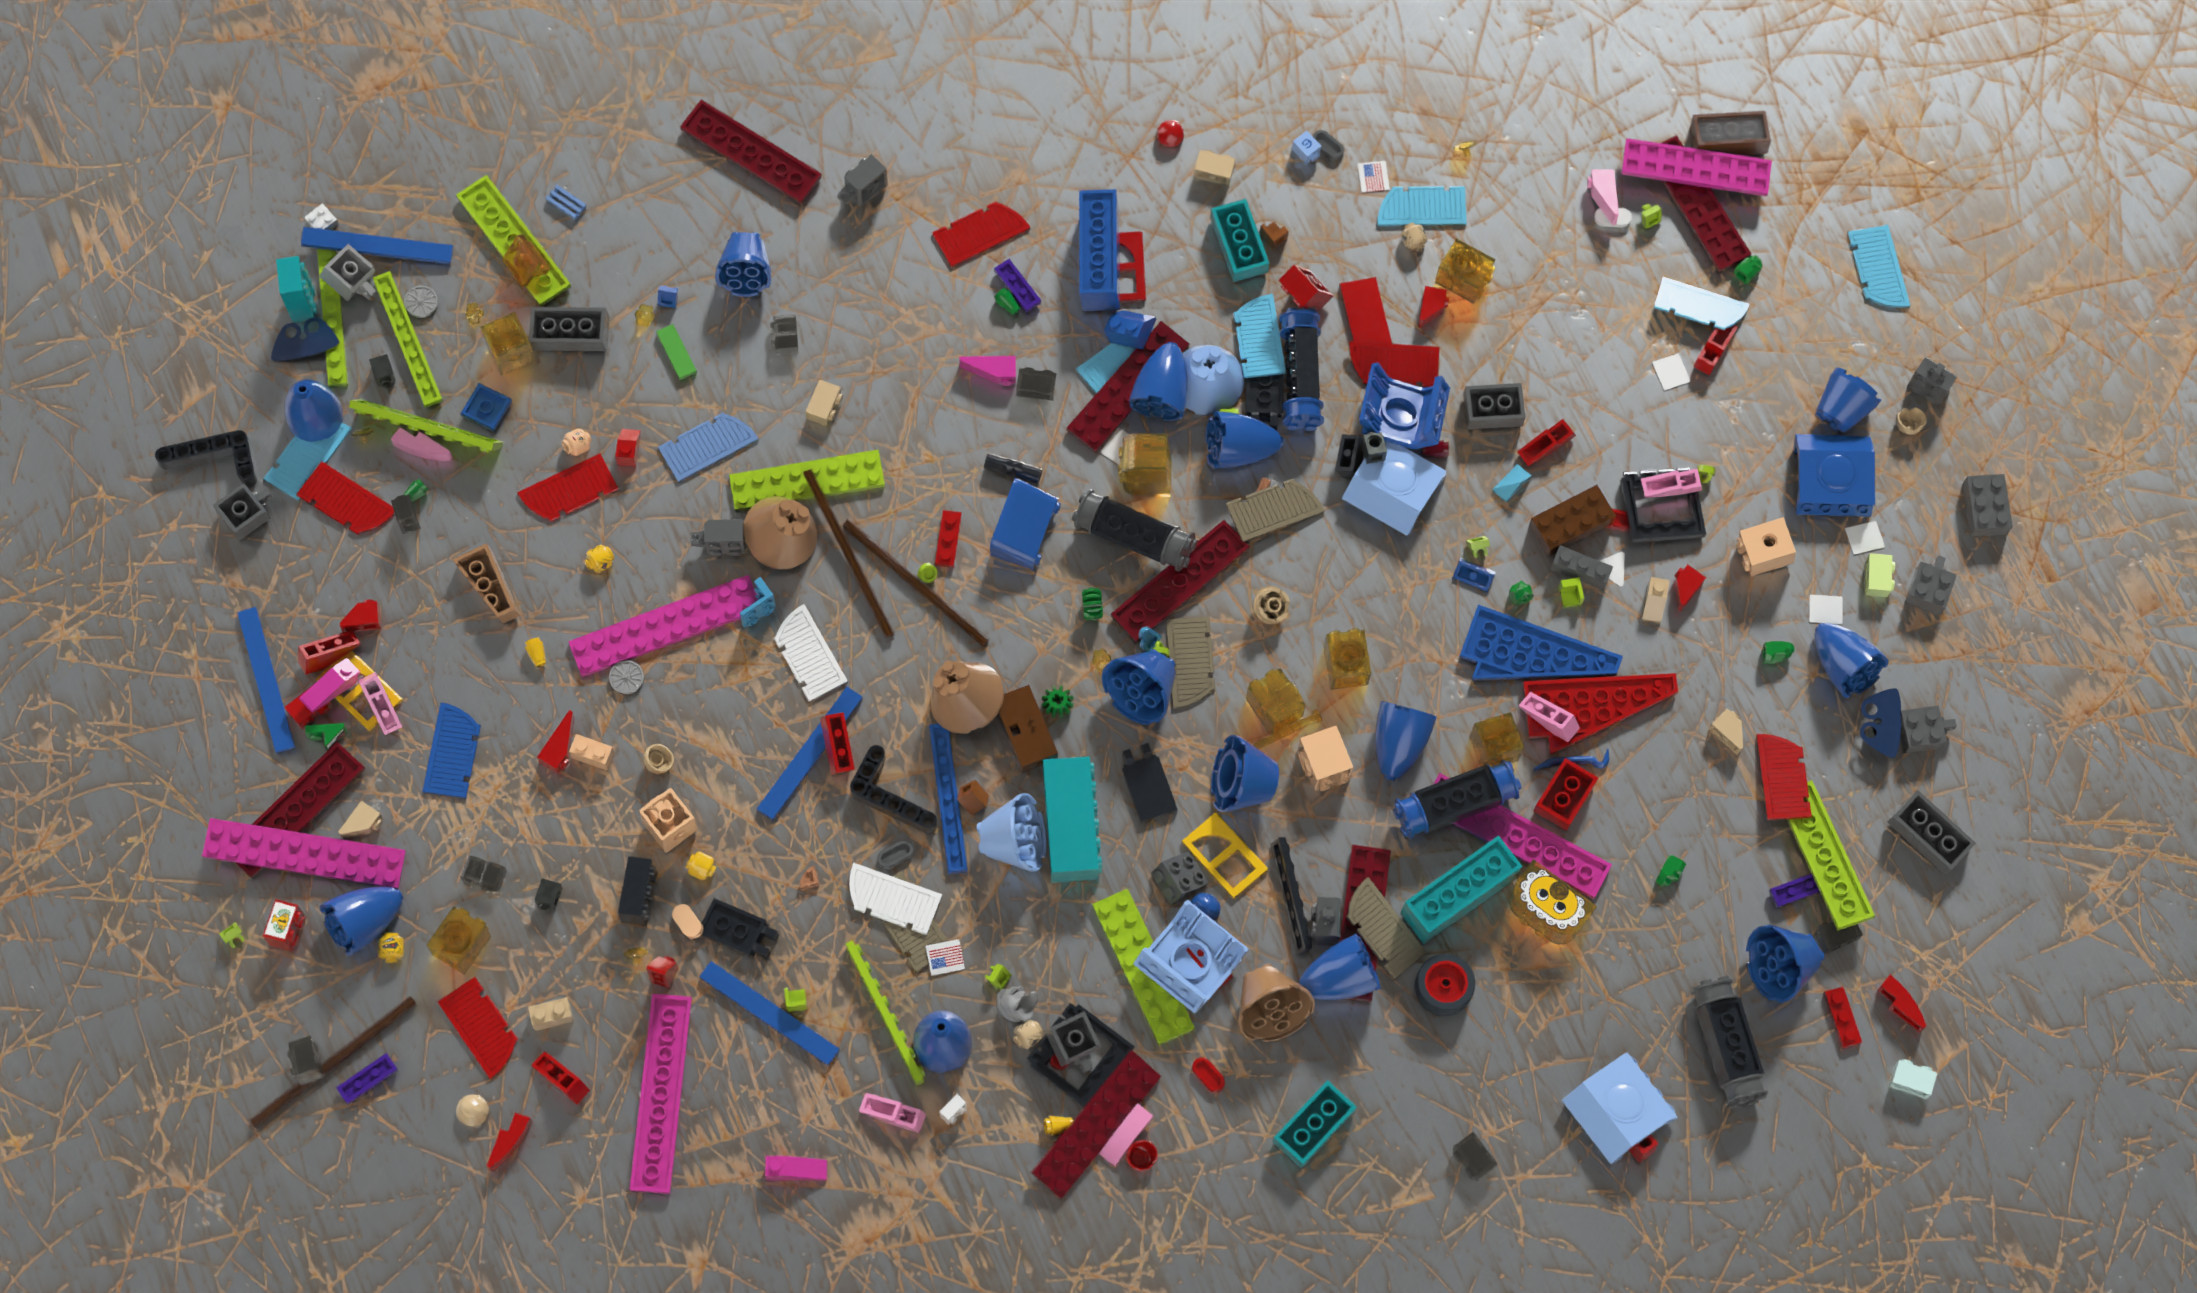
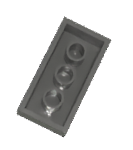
M531 307L528 342L533 351H607L610 316L606 308Z
M1919 790L1913 793L1887 821L1944 875L1950 872L1976 844Z

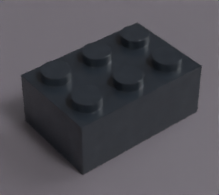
M628 856L618 908L621 923L645 926L646 920L649 921L651 912L649 901L652 902L654 897L652 884L656 883L658 873L652 859Z

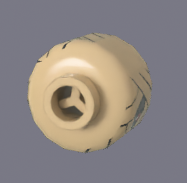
M1415 223L1405 225V229L1401 232L1405 248L1412 250V252L1424 248L1427 236L1423 226L1415 225Z
M1024 1021L1014 1028L1015 1036L1013 1040L1018 1047L1022 1046L1025 1049H1029L1040 1042L1043 1030L1037 1021Z

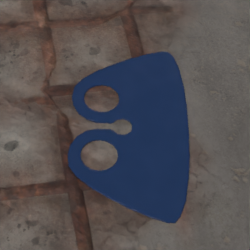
M313 317L305 322L303 327L306 334L305 339L300 338V326L295 323H289L281 329L276 338L271 360L284 361L317 354L333 348L339 343V340L333 330L321 318ZM313 321L319 323V329L316 332L308 330V325ZM289 327H294L297 330L296 335L292 338H288L285 335Z
M1897 688L1876 693L1865 699L1861 704V712L1866 718L1872 720L1880 718L1882 721L1879 725L1875 722L1864 723L1860 729L1861 738L1869 746L1891 758H1894L1898 752L1901 735V700ZM1869 703L1875 704L1878 709L1876 714H1868L1865 710L1866 705ZM1868 726L1874 727L1877 732L1876 736L1868 738L1864 733L1865 728Z

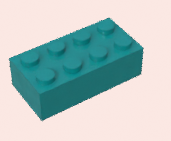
M1242 199L1211 208L1210 220L1232 281L1237 282L1268 273L1270 263L1247 200Z
M299 256L276 259L279 292L292 323L306 322L308 319L315 317V314L318 313L317 304L314 302L316 292L314 285H312V280L309 278L308 270H306L305 262H301Z
M1327 1080L1274 1136L1272 1142L1302 1169L1355 1113L1357 1106Z

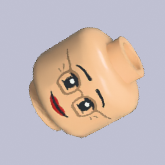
M575 429L564 435L562 441L563 449L567 454L578 456L590 449L591 437L588 432H584L582 429Z

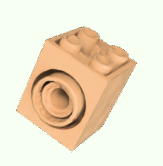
M1784 517L1739 531L1736 547L1739 555L1743 554V567L1745 572L1749 571L1750 577L1794 563L1796 550Z
M1337 726L1300 738L1297 749L1300 764L1305 775L1309 777L1314 791L1319 789L1320 791H1325L1331 787L1330 785L1336 783L1342 785L1349 781L1353 765Z
M672 788L656 796L639 810L644 826L665 853L698 831L693 815Z

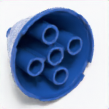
M1151 649L1149 652L1113 659L1104 667L1102 672L1104 691L1106 694L1109 693L1113 699V706L1128 719L1145 725H1149L1152 722L1157 723L1167 713L1176 675L1175 662L1155 649Z
M1763 925L1757 927L1750 934L1747 941L1746 951H1749L1750 961L1747 962V967L1751 979L1763 996L1769 1000H1776L1778 1003L1793 999L1818 971L1821 961L1824 960V953L1819 949L1811 934H1802L1773 925Z

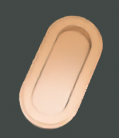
M680 904L676 906L672 912V917L688 938H698L703 932L702 923L688 905Z

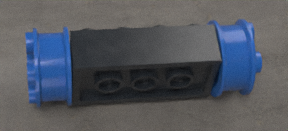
M1288 308L1287 312L1279 317V321L1282 324L1280 337L1287 340L1285 342V352H1288L1285 368L1288 369L1286 386L1289 387V393H1287V401L1282 405L1285 411L1283 424L1288 430L1305 429L1307 431H1315L1318 426L1324 423V417L1321 415L1324 403L1319 400L1318 337L1321 335V330L1318 328V322L1320 321V315L1316 312V309Z
M1501 759L1500 763L1494 766L1486 764L1411 793L1409 798L1401 801L1395 799L1393 814L1395 819L1400 821V830L1403 837H1408L1411 840L1414 835L1421 832L1427 834L1503 805L1504 801L1511 798L1519 799V790L1522 787L1519 779H1515L1512 763Z

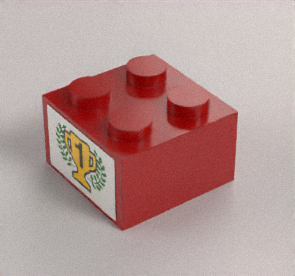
M275 899L263 938L269 946L292 952L293 948L297 947L300 936L298 934L300 928H303L305 925V914L298 905Z

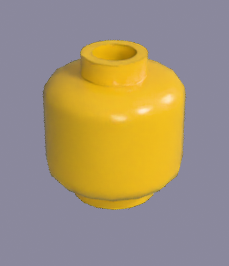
M696 852L690 855L685 868L688 869L689 875L705 880L708 876L712 877L716 866L713 865L714 859L712 857Z

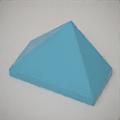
M1517 464L1492 491L1507 502L1532 476Z

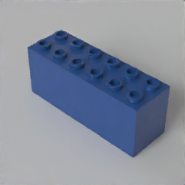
M1116 189L1079 190V284L1083 311L1120 310L1119 203Z

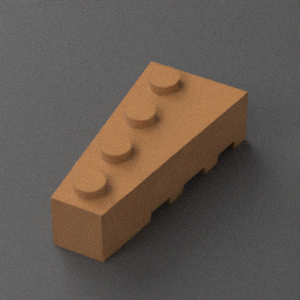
M487 543L452 559L503 624L521 616L493 550Z

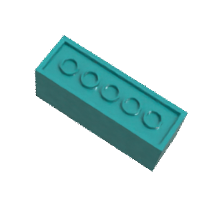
M1090 756L1043 759L1051 883L1098 880V873H1102V857L1098 856L1101 849L1100 837L1096 838V836H1099V819H1095L1098 806L1097 800H1093V798H1096V782L1092 781L1094 780L1095 768L1094 762L1090 763Z
M1498 835L1405 901L1400 914L1421 942L1426 944L1516 880L1523 866Z

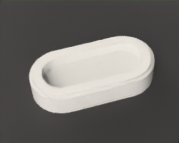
M1599 208L1595 213L1594 220L1599 226L1623 228L1630 224L1632 214L1625 208H1618L1617 223L1612 225Z

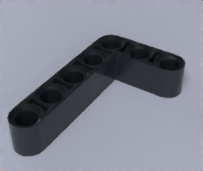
M242 430L164 446L155 452V458L159 466L165 470L233 455L236 472L241 483L247 487H252L257 483L258 477L251 443L247 434ZM244 439L243 443L237 444L238 440ZM220 444H226L223 448H218ZM201 448H207L204 452H199ZM183 452H188L186 456H180ZM164 456H169L167 460L162 461ZM242 457H248L245 461H240ZM245 474H251L249 478H243Z
M879 745L871 746L850 784L851 796L855 800L924 833L935 832L937 829V817L933 812L874 785L886 759L883 747ZM874 753L882 755L879 759H873L871 756ZM865 770L873 771L870 776L863 775ZM857 786L864 788L861 793L854 791ZM878 794L881 796V799L873 801L871 797ZM891 803L899 805L896 809H890L888 806ZM914 811L916 815L910 818L906 816V813ZM931 819L934 823L931 826H926L923 822Z

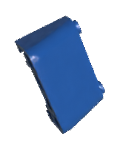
M1015 478L990 543V556L1034 570L1035 565H1039L1042 555L1039 554L1040 546L1050 519L1054 513L1058 514L1061 506L1059 499Z

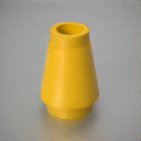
M539 637L526 641L525 649L535 667L547 664L543 641Z
M1055 1116L1045 1118L1043 1121L1045 1134L1053 1136L1063 1133L1073 1121V1118Z

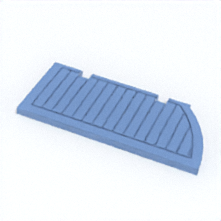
M723 412L714 417L716 422L712 425L708 420L677 437L679 442L674 444L670 440L660 445L658 449L675 478L680 482L758 441L759 438L744 422Z

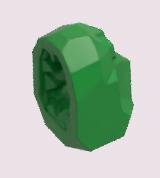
M1758 256L1746 258L1735 268V276L1741 282L1748 285L1760 273L1763 266L1761 259Z
M1523 581L1512 585L1509 591L1513 605L1528 603L1534 596L1531 586Z
M1784 641L1765 642L1762 648L1763 663L1775 664L1790 658L1795 651L1794 645Z
M1669 855L1655 882L1662 887L1678 881L1686 863L1674 855Z

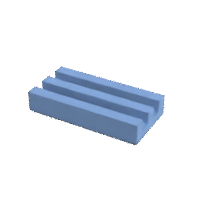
M558 185L545 198L547 202L574 220L587 207L585 203ZM561 195H563L564 197H566L567 199H569L570 201H572L573 203H575L576 205H578L580 208H578L577 206H575L574 204H572L571 202H569L568 200H566L565 198H563ZM553 198H557L565 205L576 211V213L574 214L569 209L555 201Z

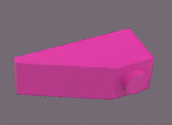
M1016 356L959 357V366L962 369L1003 386L1016 384Z
M346 658L331 668L299 700L313 713L355 685L360 671Z
M766 1156L765 1177L766 1180H827V1160L793 1156Z

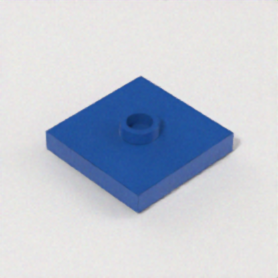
M478 383L460 415L494 432L512 403V398Z

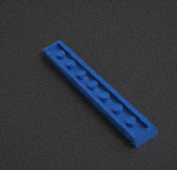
M303 227L301 238L302 247L341 251L349 244L359 254L451 265L453 245L309 227Z
M253 607L237 612L275 752L279 754L295 749L257 608Z
M846 687L826 715L844 712L845 721H847L863 697L849 687ZM821 722L757 807V811L772 821L826 749Z
M938 723L929 724L948 874L968 872L959 801L957 800L958 794L950 733Z
M710 961L699 976L707 984L827 1066L830 1065L840 1051L838 1047L714 962Z

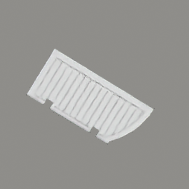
M803 604L796 608L783 621L774 640L779 648L785 646L786 650L781 653L798 683L800 684L805 681L806 686L802 687V690L808 701L811 702L848 681L806 606Z
M856 863L852 865L849 885L854 910L865 913L867 908L871 909L870 916L904 928L907 927L908 923L913 924L912 931L927 936L942 894Z

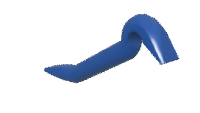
M1609 749L1605 753L1603 762H1598L1596 757L1593 756L1552 757L1536 766L1533 771L1553 765H1561L1565 758L1575 764H1592L1596 768H1604L1609 763Z

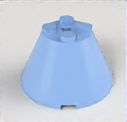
M1213 345L1196 346L1182 353L1187 374V400L1185 406L1187 409L1198 415L1210 416L1214 415V411H1220L1223 408L1230 409L1237 403L1243 392L1245 379L1242 367L1234 355L1221 347Z
M1023 793L1017 795L981 823H978L977 831L980 835L979 851L981 854L1033 872L1038 871L1043 866L1041 860L1042 857H1046L1047 835L1042 812H1037L1034 805L1037 802L1030 794Z

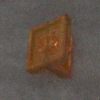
M523 234L517 235L501 259L521 287H527L533 277L548 274L550 271V267L531 241H528Z

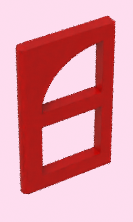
M1119 232V245L1125 247L1132 254L1135 261L1120 263V272L1135 271L1136 293H1121L1120 302H1145L1143 232Z

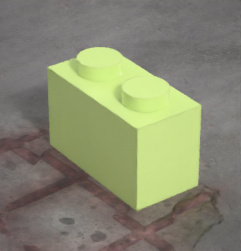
M1873 553L1868 555L1865 571V595L1888 597L1891 591H1894L1895 580H1892V573L1895 571V562H1892L1893 555Z

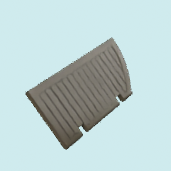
M1294 479L1282 482L1284 488L1280 489L1279 485L1276 484L1246 495V502L1242 503L1241 499L1238 498L1226 503V507L1242 542L1325 512L1318 498L1305 486L1294 481Z
M1209 617L1166 619L1169 658L1175 662L1174 668L1176 673L1172 688L1173 708H1181L1196 703L1207 696L1212 690H1215V678H1208V674L1214 673L1211 637H1205V633L1211 632Z
M902 871L894 876L908 882ZM934 919L927 936L912 931L913 924L910 923L904 928L887 921L883 922V925L901 952L906 954L909 951L911 954L907 961L915 973L929 965L926 951L927 945L948 941Z
M1367 877L1354 892L1346 918L1353 926L1358 923L1361 928L1357 932L1380 961L1385 958L1388 963L1384 967L1394 979L1427 952L1373 882Z

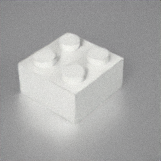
M323 203L304 217L306 223L311 228L332 230L339 224Z
M956 1094L940 1111V1117L948 1125L950 1123L953 1124L957 1120V1116L959 1114L962 1115L966 1111V1102Z

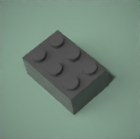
M1522 383L1465 386L1463 398L1467 429L1523 426L1526 417Z
M2005 474L1967 476L1962 484L1970 537L2007 535L2013 525Z

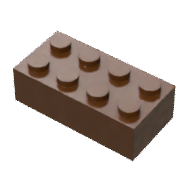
M1595 485L1532 517L1529 526L1549 557L1557 553L1560 545L1567 548L1608 527V525L1614 523L1616 515L1599 486Z

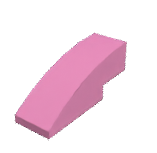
M400 427L391 438L393 446L411 455L436 461L452 460L449 450L420 431L414 437Z
M1698 469L1683 472L1677 470L1641 479L1645 498L1702 491Z
M865 1093L859 1112L917 1133H920L926 1114L920 1109L869 1093Z
M1137 1103L1099 1154L1113 1166H1116L1126 1154L1130 1145L1139 1138L1142 1131L1151 1122L1153 1115Z

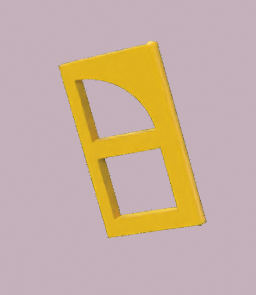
M351 651L332 663L316 678V681L346 658L360 671L359 674L365 677L375 672L359 656ZM379 677L393 708H395L403 699ZM360 684L344 698L341 695L335 697L369 732L378 724L375 714L367 721L350 705L363 693Z
M1217 812L1213 813L1212 816L1182 840L1184 846L1233 899L1268 871L1266 865ZM1217 836L1228 840L1231 845L1210 863L1192 844L1201 838ZM1238 850L1255 870L1232 888L1216 868Z

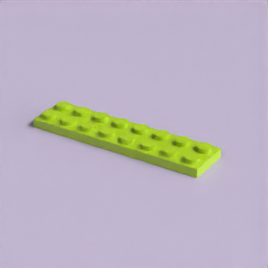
M487 175L456 194L457 199L540 307L571 287L570 282Z
M363 399L350 400L349 408H353L355 413L361 415L372 414V418L378 420L389 419L391 424L401 426V424L408 425L407 428L414 431L426 430L425 434L435 437L436 435H442L444 440L454 442V440L462 441L461 445L467 447L479 446L480 451L495 452V450L501 449L503 445L502 441L370 401Z
M879 450L729 474L735 512L750 510L757 502L768 497H786L797 502L815 499L803 475L804 471L811 469L815 477H817L816 479H818L817 481L821 485L819 488H821L825 497L885 487Z
M1808 781L1809 798L1803 799L1804 802H1810L1812 817L1787 819V822L1833 922L1839 931L1874 919L1875 914L1813 781Z
M1128 888L1093 903L1092 907L1158 1045L1194 1030L1195 1027L1185 1006L1133 964L1145 947L1148 949L1153 944V940Z

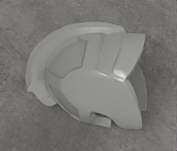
M1019 986L1011 987L1008 990L1002 989L1000 992H997V1007L1001 1015L1009 1021H1028L1034 1015L1033 1009L1037 1006L1038 995L1035 991H1031L1026 995L1024 987Z

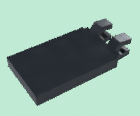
M1284 374L1246 378V415L1256 420H1259V418L1270 419L1269 426L1277 431L1278 419H1281L1284 413L1282 408L1284 403Z
M1148 743L1141 745L1140 748L1143 759L1134 761L1130 749L1124 750L1122 753L1125 762L1122 773L1140 823L1178 811L1159 756L1157 757L1156 754L1152 755Z
M714 898L702 921L703 932L700 936L751 957L757 954L768 959L771 951H769V948L760 945L764 936L777 942L780 934L769 927L767 920Z

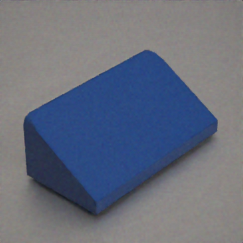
M1460 558L1453 578L1488 592L1496 572Z

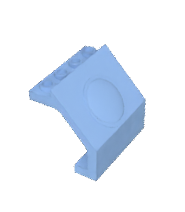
M1385 441L1387 448L1385 461L1367 464L1364 459L1354 474L1342 499L1408 536L1412 532L1414 524L1437 486L1444 481L1447 474H1445L1446 471L1407 448Z
M1187 900L1171 923L1148 949L1145 947L1133 964L1195 1014L1208 1002L1240 964L1249 949ZM1188 947L1204 965L1202 968L1186 951ZM1201 949L1204 952V956L1199 957L1197 951Z
M1627 1052L1582 1082L1562 1100L1610 1164L1618 1162L1637 1143L1660 1127L1672 1123L1678 1118L1674 1108L1666 1103L1662 1093L1652 1085L1649 1076L1641 1071L1637 1061Z

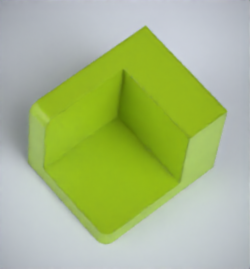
M1580 577L1561 580L1559 591L1563 607L1582 605L1584 594Z
M784 988L788 1013L807 1010L805 989L789 991L788 988Z

